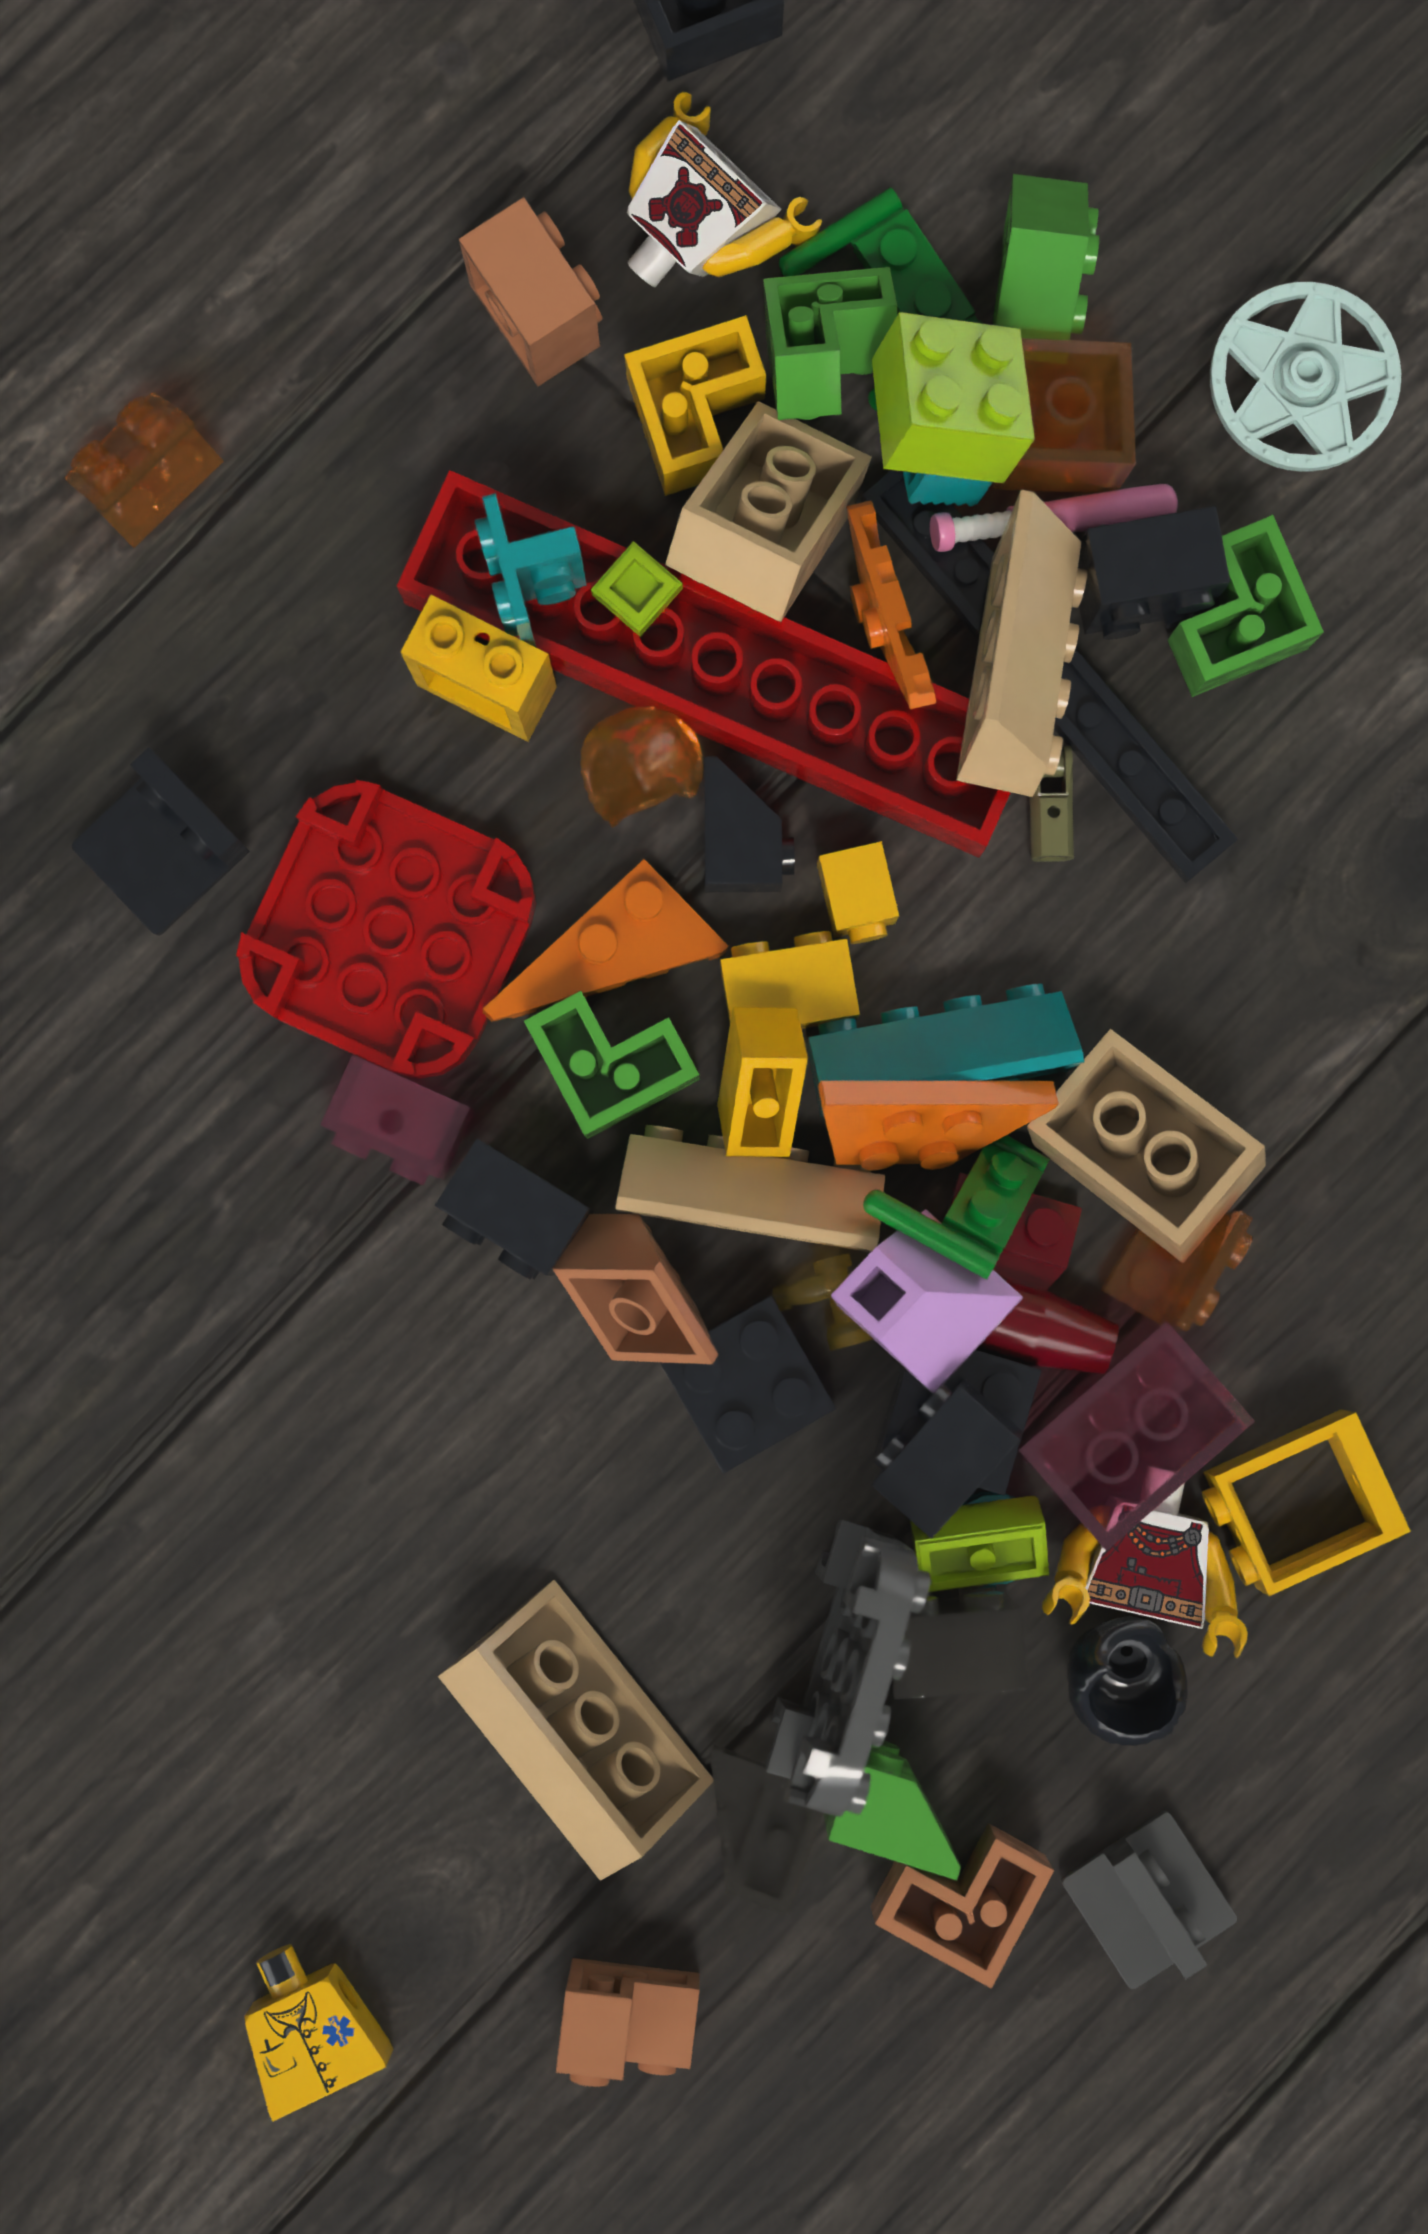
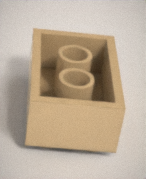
M758 401L683 506L665 565L749 606L753 610L781 622L848 519L846 506L855 504L872 456L796 419L778 420L776 409Z
M1110 1029L1084 1059L1085 1062L1080 1064L1057 1090L1056 1094L1059 1105L1050 1112L1031 1121L1027 1128L1035 1148L1180 1262L1184 1263L1266 1166L1265 1146Z

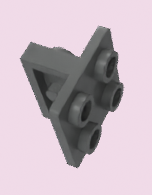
M1161 1811L1065 1874L1061 1879L1064 1888L1130 1989L1138 1988L1174 1963L1186 1980L1207 1966L1197 1948L1234 1925L1237 1921L1236 1914L1168 1811Z

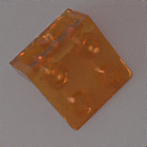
M1242 1211L1227 1212L1184 1263L1180 1262L1140 1229L1136 1228L1101 1291L1165 1329L1187 1332L1193 1323L1202 1326L1211 1315L1219 1300L1220 1292L1213 1289L1224 1268L1227 1266L1234 1270L1242 1261L1252 1243L1253 1236L1248 1234L1246 1230L1253 1217Z

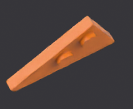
M870 500L846 506L860 584L850 586L851 600L858 623H863L870 648H881L910 709L936 703L935 692L923 654H915L903 631L904 629L912 628L911 617L899 581L895 575L887 545L880 546L876 512L873 503Z
M643 859L483 1008V1014L491 1022L505 1018L514 1019L534 1013L538 1008L558 1003L579 991H582L584 997L625 986L629 981L640 978L649 979L666 974L673 968L707 958L708 960L719 958L727 951L729 946L661 875Z

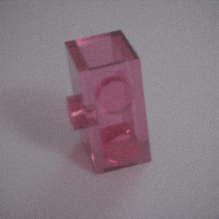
M352 1055L321 1122V1126L336 1132L331 1142L332 1145L364 1159L367 1158L371 1148L394 1158L389 1169L390 1171L425 1185L429 1174L442 1180L445 1179L475 1110Z

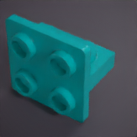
M496 494L483 496L487 517L476 519L475 523L490 576L503 574L504 581L492 583L501 622L506 633L512 636L519 635L520 640L536 647L525 601L537 599L540 605L555 604L575 596V588L587 586L581 551L574 526L509 543Z

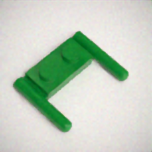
M891 187L792 249L779 260V269L783 276H798L851 243L854 248L853 252L865 269L890 267L897 301V315L899 312L982 323L975 316L976 311L907 209H903L898 195ZM873 388L868 393V402L871 408L877 412L875 388Z
M1008 1135L983 1147L941 1224L878 1189L870 1191L865 1196L863 1209L867 1214L987 1280L1050 1158Z

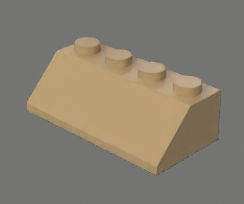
M1020 491L992 558L956 779L957 781L1033 797L1044 774L1051 776L1055 774L1060 760L1063 738L1053 735L1055 718L1062 719L1071 689V681L1061 678L1063 663L1071 662L1079 635V625L1070 623L1072 607H1079L1087 580V570L1078 568L1081 541L1034 492Z
M646 1125L644 1136L630 1134L615 1208L619 1212L865 1252H872L878 1246L881 1221L864 1211L863 1201L865 1196L872 1190L878 1189L884 1192L885 1175L871 1173V1170H866L861 1165H836L835 1158L833 1167L808 1163L810 1151L791 1148L790 1157L726 1156L723 1136L709 1135L707 1146L683 1143L684 1131L668 1127Z
M555 1580L547 1584L484 1635L438 1676L600 1881L643 1857L715 1781Z

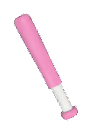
M1168 484L1131 487L1044 502L1072 533L1084 532L1088 528L1173 514L1177 512L1178 508L1177 495ZM1008 506L1007 510L1002 513H986L983 515H973L972 517L964 516L963 518H952L946 512L933 514L930 520V536L934 549L939 552H946L952 550L957 542L1001 537L1014 506Z

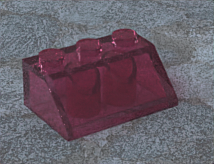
M1165 1322L1158 1326L1021 1445L1017 1453L1065 1508L1107 1551L1252 1425L1255 1420L1171 1325Z

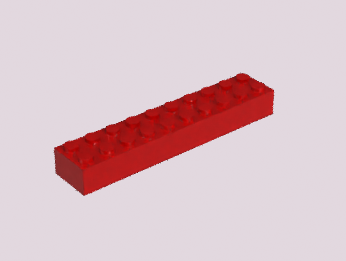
M449 470L397 584L405 605L422 612L430 595H433L505 632L492 588V583L504 581L503 574L490 576L475 523L476 519L487 517L482 497L496 494L509 543L574 526L581 551L587 586L575 588V596L555 604L540 605L537 599L525 601L536 648L549 655L552 670L980 858L990 841L1011 792L956 780L969 698L932 683L936 703L910 709L887 662L785 617L779 622L662 563L660 564L683 583V589L640 637L591 594L593 586L627 549L626 547ZM477 634L478 637L490 641L488 634Z

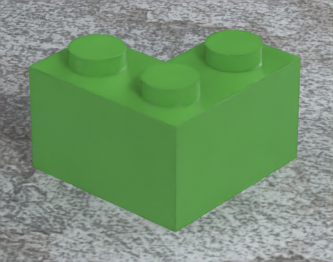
M1013 174L1003 230L1002 264L992 325L1020 329L1024 352L1067 357L1071 333L1082 334L1088 295H1080L1079 288L1082 274H1094L1099 248V235H1096L1099 210L1098 208L1088 207V183Z
M890 267L763 279L766 343L778 420L797 418L810 420L819 416L842 414L841 374L854 373L865 375L873 373L872 357L897 317V301Z
M1274 515L1222 536L1230 583L1218 598L1221 606L1180 622L1168 638L1169 645L1192 697L1308 650L1324 633Z
M582 991L524 1020L587 1139L700 1080L699 1073L670 1018L651 1026L612 1048Z

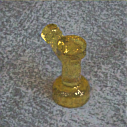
M850 1253L814 1262L813 1267L816 1276L802 1279L789 1286L783 1284L773 1287L774 1298L780 1311L792 1309L793 1305L810 1304L829 1299L835 1323L826 1332L830 1351L873 1340L870 1335L837 1306L831 1297L833 1292L849 1276L847 1267L853 1266Z

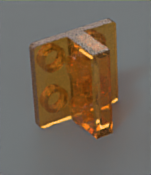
M155 392L150 393L146 398L139 396L124 406L116 417L118 425L101 441L93 440L83 446L73 457L70 464L72 469L64 477L72 488L81 494L133 548L224 462L194 429L196 424L189 416Z

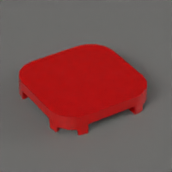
M356 779V783L333 786L313 799L309 797L295 816L299 822L247 934L241 932L236 957L239 959L242 983L253 999L254 1004L285 1024L396 1074L418 1079L444 1075L463 1063L479 1042L489 1020L483 1014V1008L503 990L527 938L537 905L533 879L517 852L498 838L494 840L383 790L378 784Z

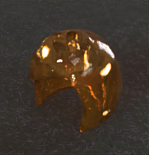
M631 707L603 719L587 733L581 749V774L584 780V788L588 793L589 802L593 804L595 812L601 815L603 820L609 822L611 828L616 827L622 820L632 814L665 802L672 795L685 798L695 797L703 780L704 764L702 750L694 731L684 720L675 714L657 707Z

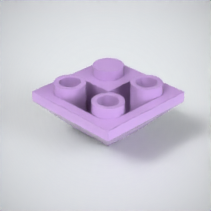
M926 1209L923 1212H921L925 1216L941 1224V1222H939ZM898 1230L876 1246L831 1295L842 1311L932 1394L957 1371L1023 1299V1296L994 1270H992L986 1280Z

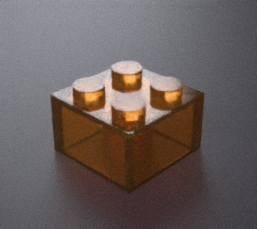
M1022 338L1035 440L1004 483L993 482V489L1084 493L1119 490L1136 464L1131 343Z

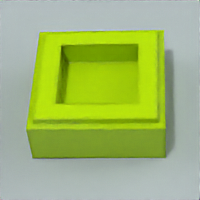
M633 541L593 586L591 594L641 637L683 589V583Z

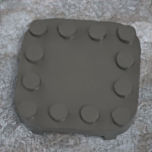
M840 1520L836 1524L835 1538L830 1553L821 1552L814 1573L823 1583L837 1587L802 1704L777 1697L771 1722L778 1723L779 1725L771 1751L765 1761L768 1773L790 1779L784 1798L785 1802L839 1817L845 1811L859 1815L865 1806L871 1776L863 1771L871 1746L880 1747L888 1730L891 1709L889 1706L884 1705L891 1678L900 1680L907 1666L911 1643L909 1639L904 1638L910 1612H921L930 1586V1573L918 1570L915 1552L892 1534Z

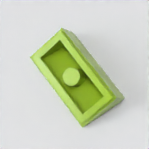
M1036 1496L962 1505L932 1539L910 1520L918 1570L930 1573L928 1592L1049 1576L1046 1526L1040 1503Z

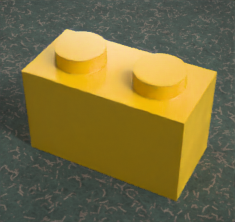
M822 931L794 937L795 947L770 951L769 943L766 941L732 947V958L720 959L729 1023L731 1022L733 1007L797 1008L801 1029L818 1027V1024L846 1018H855L857 1020L860 1012L848 940L833 941L831 931Z
M733 1007L717 1104L726 1156L790 1157L808 1061L797 1008Z

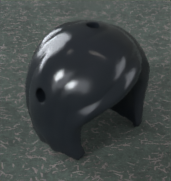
M1133 1616L1111 1619L1086 1631L1077 1639L1072 1647L1067 1663L1069 1699L1075 1714L1092 1734L1097 1735L1100 1739L1110 1744L1137 1746L1148 1744L1153 1740L1164 1739L1174 1731V1726L1178 1724L1179 1717L1186 1711L1188 1699L1187 1676L1181 1657L1169 1646L1162 1630L1155 1623Z

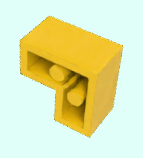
M746 315L624 354L627 381L665 496L698 486L722 453L723 447L712 416L765 399L766 373Z

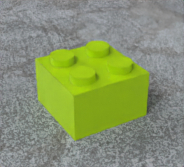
M898 313L872 357L883 469L1004 483L1035 440L1021 330L910 313Z

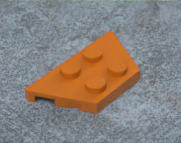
M821 1081L818 1084L822 1109L836 1165H861L866 1170H881L894 1164H920L922 1168L928 1170L948 1167L1050 1112L1059 1105L1053 1081Z

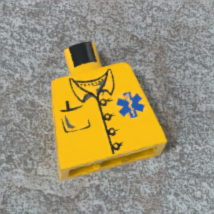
M292 1944L282 1946L266 1954L256 1962L269 1994L252 2003L245 2015V2025L267 2109L272 2121L386 2068L393 2052V2046L338 1965L335 1963L330 1964L306 1976Z

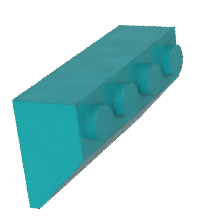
M1042 983L1006 990L1007 1001L982 1005L981 996L972 995L944 1001V1013L920 1017L918 1006L880 1013L882 1024L857 1028L855 1018L818 1024L819 1035L808 1037L806 1044L820 1117L824 1116L818 1090V1084L821 1081H1019L1070 1071L1085 1061L1083 1050L1062 991L1045 994Z

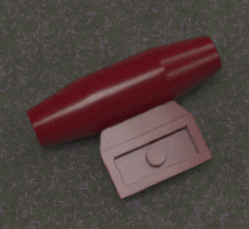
M960 1172L957 1176L948 1211L965 1182L967 1174ZM1032 1193L993 1268L1000 1277L1023 1296V1299L976 1350L1026 1365L1100 1374L1106 1373L1115 1350L1119 1325L1047 1291L1067 1269L1082 1212L1081 1207Z

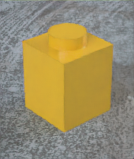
M882 841L820 855L817 868L834 938L849 935L851 944H859L887 936L886 926L896 923L899 912Z

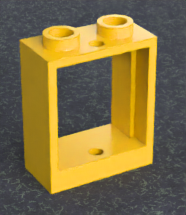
M430 595L400 652L417 686L529 742L557 688L547 653L433 595ZM477 634H488L490 637L489 643L484 646L474 641Z
M1343 1409L1338 1410L1203 1472L1210 1488L1202 1491L1207 1509L1218 1527L1227 1524L1237 1545L1236 1548L1229 1550V1555L1238 1576L1245 1586L1254 1583L1257 1590L1268 1596L1411 1532L1356 1412ZM1328 1440L1365 1522L1269 1565L1232 1483Z

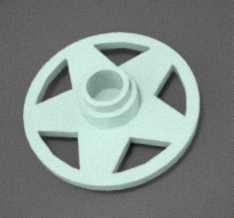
M1294 282L1275 286L1247 301L1234 313L1224 327L1214 348L1210 366V390L1213 404L1221 423L1233 440L1246 452L1264 463L1277 468L1300 472L1319 471L1336 467L1350 461L1365 451L1379 437L1389 423L1396 408L1401 387V364L1398 350L1391 332L1384 321L1367 303L1357 296L1336 286L1317 282ZM1294 299H1305L1288 332L1249 321L1251 317L1273 304ZM1341 308L1366 327L1380 352L1342 345ZM1228 353L1257 381L1236 413L1231 406L1225 382ZM1385 389L1374 421L1360 437L1353 441L1347 402ZM1294 423L1316 451L1317 455L1287 453L1263 443L1260 439Z

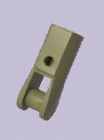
M1062 746L1055 774L1053 776L1044 774L1043 776L1061 777V793H1041V786L1039 784L1033 797L1029 796L1031 860L1035 862H1062L1074 859L1073 756L1071 746Z

